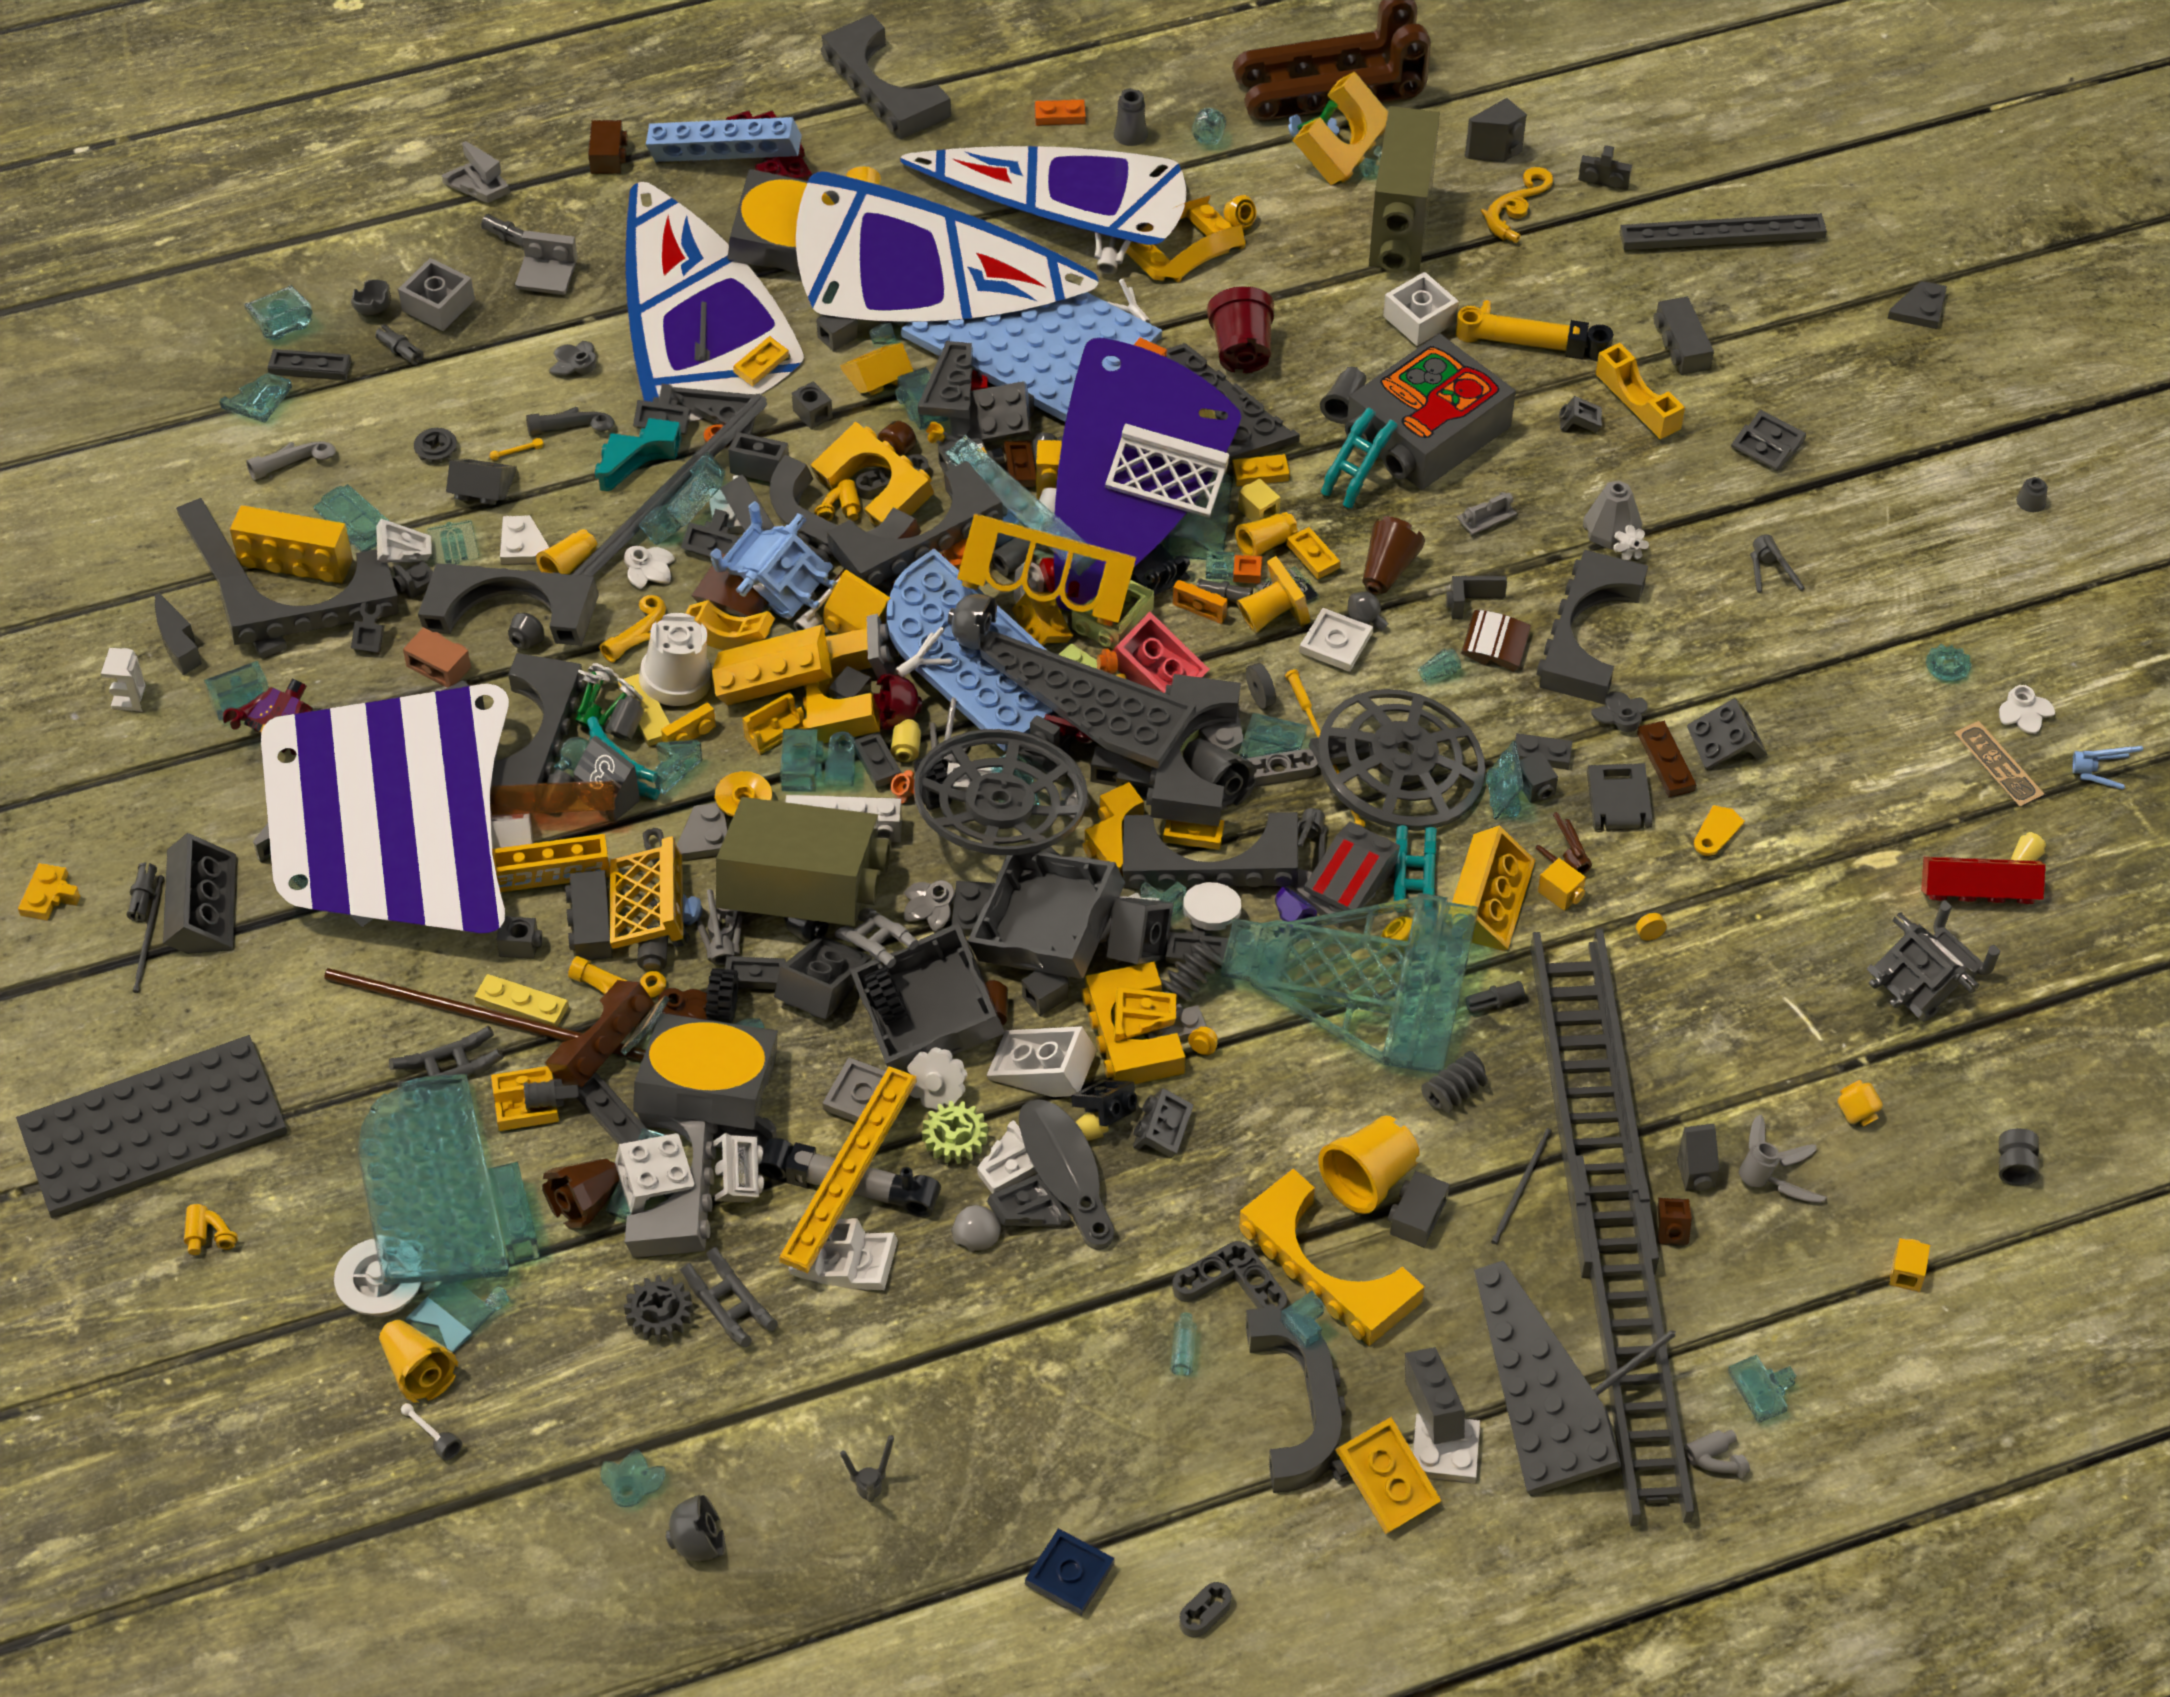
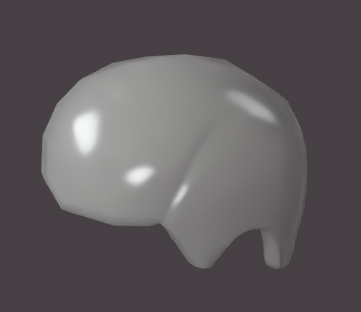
M972 1205L964 1208L956 1216L951 1232L954 1242L957 1245L962 1244L967 1247L970 1252L987 1250L997 1242L1001 1232V1224L996 1214L990 1209L980 1205Z

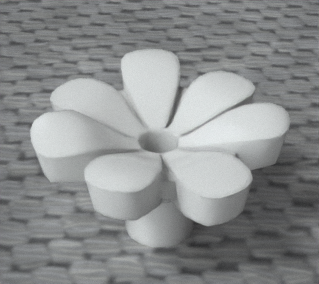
M1632 525L1625 527V533L1617 531L1614 537L1620 543L1614 545V551L1622 552L1621 559L1629 560L1633 556L1635 560H1638L1642 557L1641 549H1647L1649 546V542L1642 539L1645 532L1640 528L1635 531Z

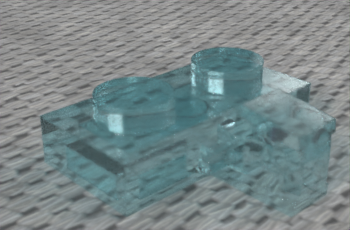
M1757 1354L1729 1366L1728 1373L1758 1424L1787 1412L1788 1405L1782 1396L1785 1395L1786 1389L1795 1385L1796 1375L1791 1366L1777 1372H1773L1772 1369L1766 1370Z

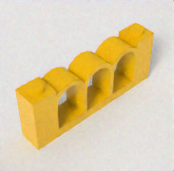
M975 513L957 579L963 581L962 586L978 590L979 585L985 586L986 581L999 591L1009 592L1022 585L1030 598L1042 602L1053 600L1060 595L1062 602L1068 608L1077 612H1086L1093 609L1092 616L1097 617V623L1112 626L1113 622L1119 623L1136 557ZM999 533L1030 541L1022 575L1019 580L1012 584H1002L996 581L991 573V561ZM1037 543L1068 551L1060 584L1053 593L1047 595L1035 592L1028 582V574ZM1074 553L1106 562L1098 594L1091 603L1085 605L1072 602L1066 593V582Z

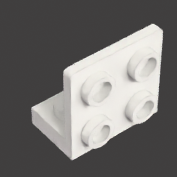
M679 1134L619 1144L615 1165L631 1215L643 1212L649 1197L693 1189L694 1180Z

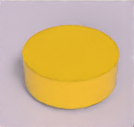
M1649 913L1640 918L1636 924V931L1644 941L1659 938L1667 928L1666 922L1659 913Z

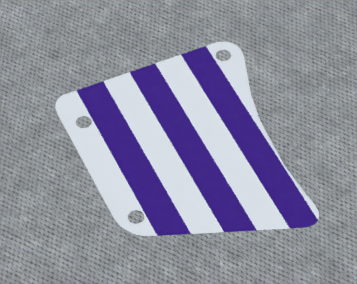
M480 684L279 716L269 720L261 731V747L273 881L278 893L290 904L313 910L475 933H490L499 929L505 920V908L499 890L492 855L490 788L494 758L509 706L506 692L496 685ZM488 695L493 698L494 704L487 710H480L475 706V700L479 696ZM285 748H291L296 751L297 756L290 763H282L277 758L278 753ZM298 874L305 875L308 878V884L304 889L293 890L289 887V880L293 876Z

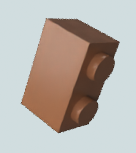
M424 627L403 648L406 667L447 688L458 683L471 669L469 653L463 645L455 644L445 639L440 633L432 632Z

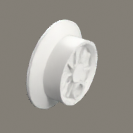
M391 1238L366 1240L352 1247L339 1261L334 1275L335 1289L340 1300L353 1311L373 1317L389 1316L403 1309L418 1292L423 1277L422 1265L416 1252L399 1240Z

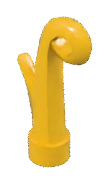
M656 595L643 597L639 601V608L647 616L616 637H610L600 644V651L606 660L613 663L622 657L628 649L650 640L652 625L655 621L656 623L661 621L666 612L665 603L660 597Z
M579 956L573 959L568 971V978L581 983L586 982L603 994H606L617 980L627 981L591 964V961ZM649 971L641 977L640 983L648 995L653 998L665 989L666 978L658 971ZM654 980L657 982L654 986H647L649 981Z

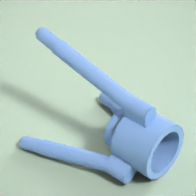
M2143 747L2074 751L2073 774H2081V780L2094 781L2123 790L2125 788L2124 784L2092 775V772L2098 771L2099 760L2128 758L2129 753L2141 752Z

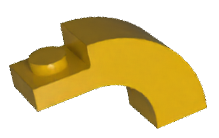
M709 600L689 605L685 613L695 617V621L701 625L702 623L705 626L708 646L724 651L764 640L769 635L770 628L775 620L769 611L748 617L732 616L719 610Z

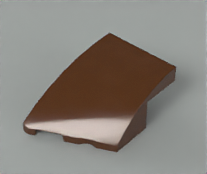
M713 565L691 595L697 602L709 600L719 610L728 614L739 615L740 617L762 613L763 606L768 604V601L753 587L745 597L737 593L736 588L739 587L744 579L741 576L731 575L727 570L725 572H717Z

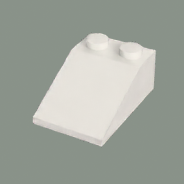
M1082 1026L1005 1030L987 1073V1078L995 1082L1051 1097L1071 1096L1081 1091L1097 1049Z

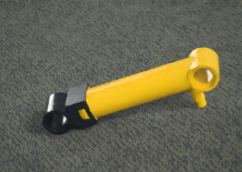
M1489 300L1483 301L1481 309L1475 306L1462 307L1457 315L1456 336L1461 341L1472 343L1479 339L1566 351L1565 357L1583 359L1585 352L1586 356L1594 361H1598L1599 352L1611 347L1613 343V331L1606 325H1593L1588 330L1589 322L1571 320L1570 325L1490 314L1491 302Z

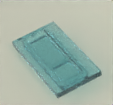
M348 484L344 487L338 486L322 496L321 502L313 506L314 510L325 520L345 523L349 541L361 552L369 551L377 546L376 526L380 519L389 521Z

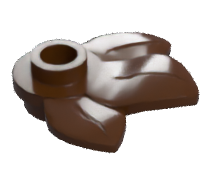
M667 988L660 993L658 1002L661 999L662 1001L658 1007L662 1013L707 1020L704 1010L707 1004L706 993L697 989H689L682 992L676 988ZM668 999H675L676 1001H678V1003L672 1004L669 1002Z

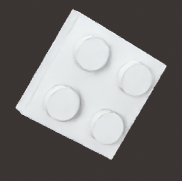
M1322 608L1300 644L1299 653L1350 672L1373 634V626Z
M1416 1414L1413 1454L1428 1478L1475 1483L1480 1421L1465 1419L1464 1439L1433 1444L1420 1414Z

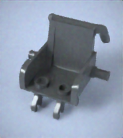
M1946 900L1941 903L1933 925L1934 935L1920 924L1912 923L1902 912L1898 913L1897 916L1904 924L1897 917L1893 918V922L1904 931L1905 935L1874 966L1871 964L1867 968L1876 978V980L1871 979L1869 981V985L1873 989L1884 985L1897 997L1896 1000L1892 999L1890 1001L1894 1008L1904 1004L1923 1022L1929 1020L1940 1010L1938 1006L1960 984L1969 993L1975 992L1973 987L1967 982L1978 989L1979 983L1973 978L1977 974H1990L2001 952L1993 944L1989 947L1985 960L1982 962L1945 928L1952 910V906Z

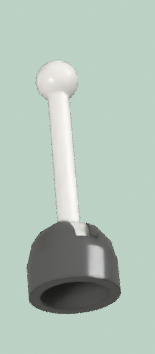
M406 1403L401 1407V1413L404 1416H410L434 1438L433 1448L443 1460H450L458 1454L462 1447V1441L451 1432L437 1433L414 1412L411 1404Z

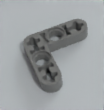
M1235 1241L1182 1269L1173 1278L1172 1292L1178 1300L1183 1302L1195 1300L1235 1278L1257 1309L1273 1308L1286 1311L1287 1295L1252 1248L1242 1241ZM1236 1253L1238 1256L1244 1255V1259L1242 1261L1239 1258L1233 1259V1254ZM1208 1266H1216L1221 1270V1273L1218 1276L1210 1277L1204 1273V1269ZM1252 1274H1258L1263 1277L1264 1282L1260 1285H1252L1247 1281V1278ZM1181 1283L1192 1284V1289H1188L1186 1286L1181 1288ZM1267 1290L1268 1296L1273 1302L1279 1301L1278 1306L1272 1303L1267 1305L1268 1297L1265 1293Z

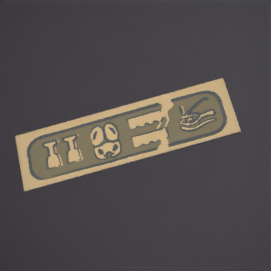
M1980 721L1954 732L2019 806L2044 795L2042 790Z

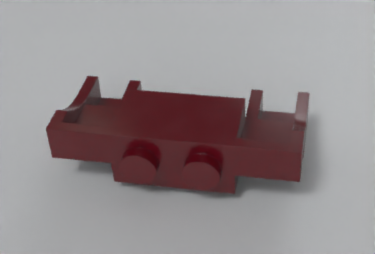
M748 110L726 117V120L777 117L773 110L757 116H752ZM801 143L798 156L764 157L765 162L755 165V170L805 181H808L812 176L810 169L803 160L805 152Z

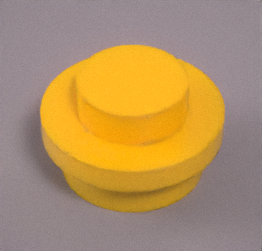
M1199 1027L1193 1030L1188 1037L1191 1048L1202 1055L1214 1053L1218 1046L1217 1035L1209 1027Z

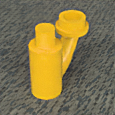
M850 479L839 482L837 487L826 495L822 504L814 510L815 515L831 521L835 513L832 505L837 499H840L843 514L848 517V520L856 521L861 507L855 482Z
M192 1204L187 1207L184 1243L188 1245V1253L190 1255H199L201 1246L206 1244L207 1224L212 1225L217 1230L214 1240L218 1248L228 1250L235 1247V1243L238 1241V1234L230 1231L224 1220L217 1213L208 1210L206 1206L201 1204Z

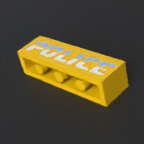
M605 834L492 849L500 892L570 883L571 873L605 870L606 878L610 877Z

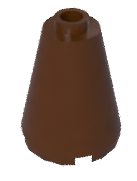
M1390 516L1383 517L1382 521H1379V518L1375 521L1362 583L1369 593L1374 595L1387 593L1423 549L1425 538L1420 531L1417 534L1413 532L1410 523Z

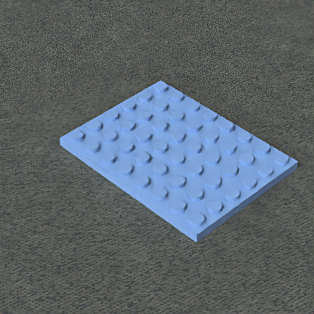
M1086 292L1050 304L999 315L946 321L908 322L901 329V337L940 356L946 341L972 343V370L977 372L978 377L982 378V375L987 377L988 382L996 386L1025 381L1028 393L1034 395V406L1066 422L1076 374L1084 347L1089 340L1093 338H1106L1134 345L1141 337L1156 344L1162 338V330ZM1107 356L1103 359L1102 365L1108 371H1115L1120 368L1121 362L1115 356Z

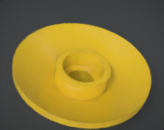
M748 771L734 772L725 776L717 784L715 801L724 813L734 817L741 797L772 800V789L769 782L759 774Z

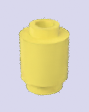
M906 719L893 729L891 754L900 762L913 761L919 755L921 730L917 722Z

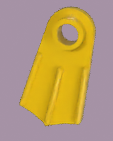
M1713 805L1695 837V850L1704 856L1715 855L1744 825L1745 820L1733 808Z

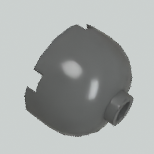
M972 594L963 597L955 608L950 609L948 624L952 625V633L957 642L966 648L981 651V648L993 633L989 629L991 622H996V599L989 595Z
M694 1496L680 1503L672 1511L669 1519V1530L666 1531V1539L670 1548L676 1549L681 1556L694 1562L709 1561L725 1553L724 1532L721 1530L717 1533L715 1521L720 1519L707 1496Z

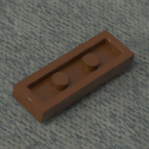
M1665 720L1639 726L1637 735L1668 798L1694 792L1696 783Z

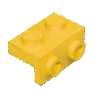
M1025 592L1012 608L1019 625L1042 646L1046 643H1067L1073 637L1055 599L1047 602L1036 601ZM1037 592V593L1047 595V594H1050L1051 592Z

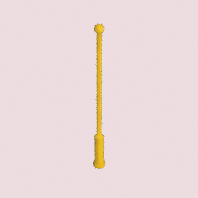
M1292 669L1285 674V677L1289 681L1302 711H1306L1318 738L1321 731L1311 711L1312 704L1299 678L1298 670ZM1334 764V765H1333V768L1335 769L1336 773L1338 774V773H1339V770H1338L1336 764ZM1350 809L1355 819L1354 824L1365 828V821L1360 819L1359 814Z

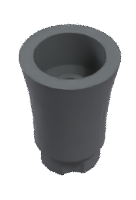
M1132 88L1123 90L1122 95L1119 96L1117 119L1113 132L1115 140L1126 146L1139 145L1148 137L1144 96L1140 90Z
M1352 366L1347 367L1338 376L1330 391L1320 402L1321 412L1328 420L1339 424L1347 423L1349 396L1365 385V373Z

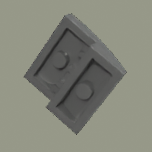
M1760 409L1749 426L1745 424L1731 444V447L1777 471L1806 439V433Z

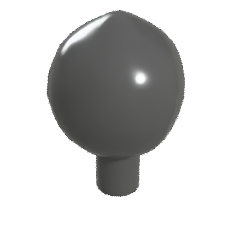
M1358 592L1349 596L1347 605L1349 617L1368 625L1373 623L1382 632L1389 623L1379 615L1381 605L1378 598L1369 592Z

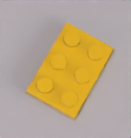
M1392 1417L1335 1449L1385 1534L1441 1502L1440 1497Z

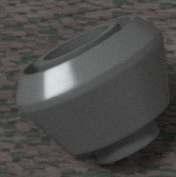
M517 613L513 616L508 630L509 640L517 648L528 649L540 644L544 640V627L533 615Z

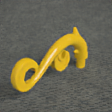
M1541 167L1527 169L1523 174V182L1527 189L1502 195L1489 206L1488 211L1481 209L1488 228L1494 235L1502 240L1508 239L1514 243L1519 241L1521 234L1511 230V226L1506 225L1505 220L1502 222L1499 214L1506 207V213L1509 217L1514 219L1525 217L1528 213L1529 204L1524 198L1540 194L1550 189L1553 185V176L1547 169ZM1540 179L1544 181V183L1540 186L1533 187L1534 183L1532 182V180Z

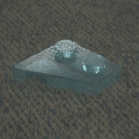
M266 373L257 378L255 382L248 383L239 388L240 393L230 399L226 396L221 398L219 401L222 409L266 423L291 390V380Z

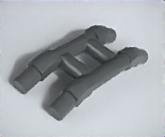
M486 1026L480 1031L462 1038V1040L420 1054L416 1053L404 1055V1057L390 1058V1070H413L425 1065L429 1077L425 1076L408 1081H399V1093L427 1092L434 1087L473 1074L477 1075L490 1069L492 1065L504 1058L498 1048L486 1056L483 1055L471 1061V1063H469L465 1051L474 1050L481 1046L484 1041L493 1037L494 1032L491 1027ZM453 1055L458 1067L440 1073L436 1061Z
M717 1247L709 1250L706 1255L723 1281L711 1289H708V1286L700 1275L697 1274L691 1263L680 1269L695 1295L706 1305L728 1336L742 1347H748L752 1339L735 1320L749 1311L752 1317L767 1330L773 1331L776 1329L778 1322L761 1303H758L740 1281ZM733 1290L741 1302L726 1311L717 1299Z

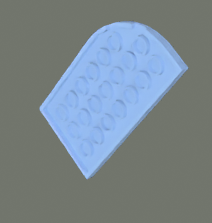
M935 548L913 562L899 575L889 597L891 599L887 603L886 622L895 648L907 661L918 653L930 633L935 634L940 627H943L944 632L923 656V659H952V663L920 665L915 670L950 702L955 697L956 708L980 730L1004 729L1030 734V722L1036 715L1044 718L1045 714L1053 715L1055 711L981 658L980 650L966 648L956 641L952 633V625L948 624L950 609L955 608L957 603L965 596L984 593L979 588L976 590L962 586L963 581L957 579L959 570ZM997 605L996 622H991L989 631L997 632L1046 650ZM996 744L1004 752L1007 751L1008 745Z

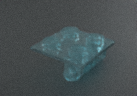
M1516 741L1510 744L1486 774V783L1489 786L1490 805L1495 820L1502 813L1508 814L1509 817H1516L1521 810L1518 796L1524 784Z

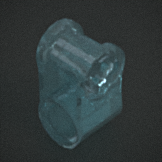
M837 732L829 740L828 758L825 764V785L854 786L855 740L848 732Z

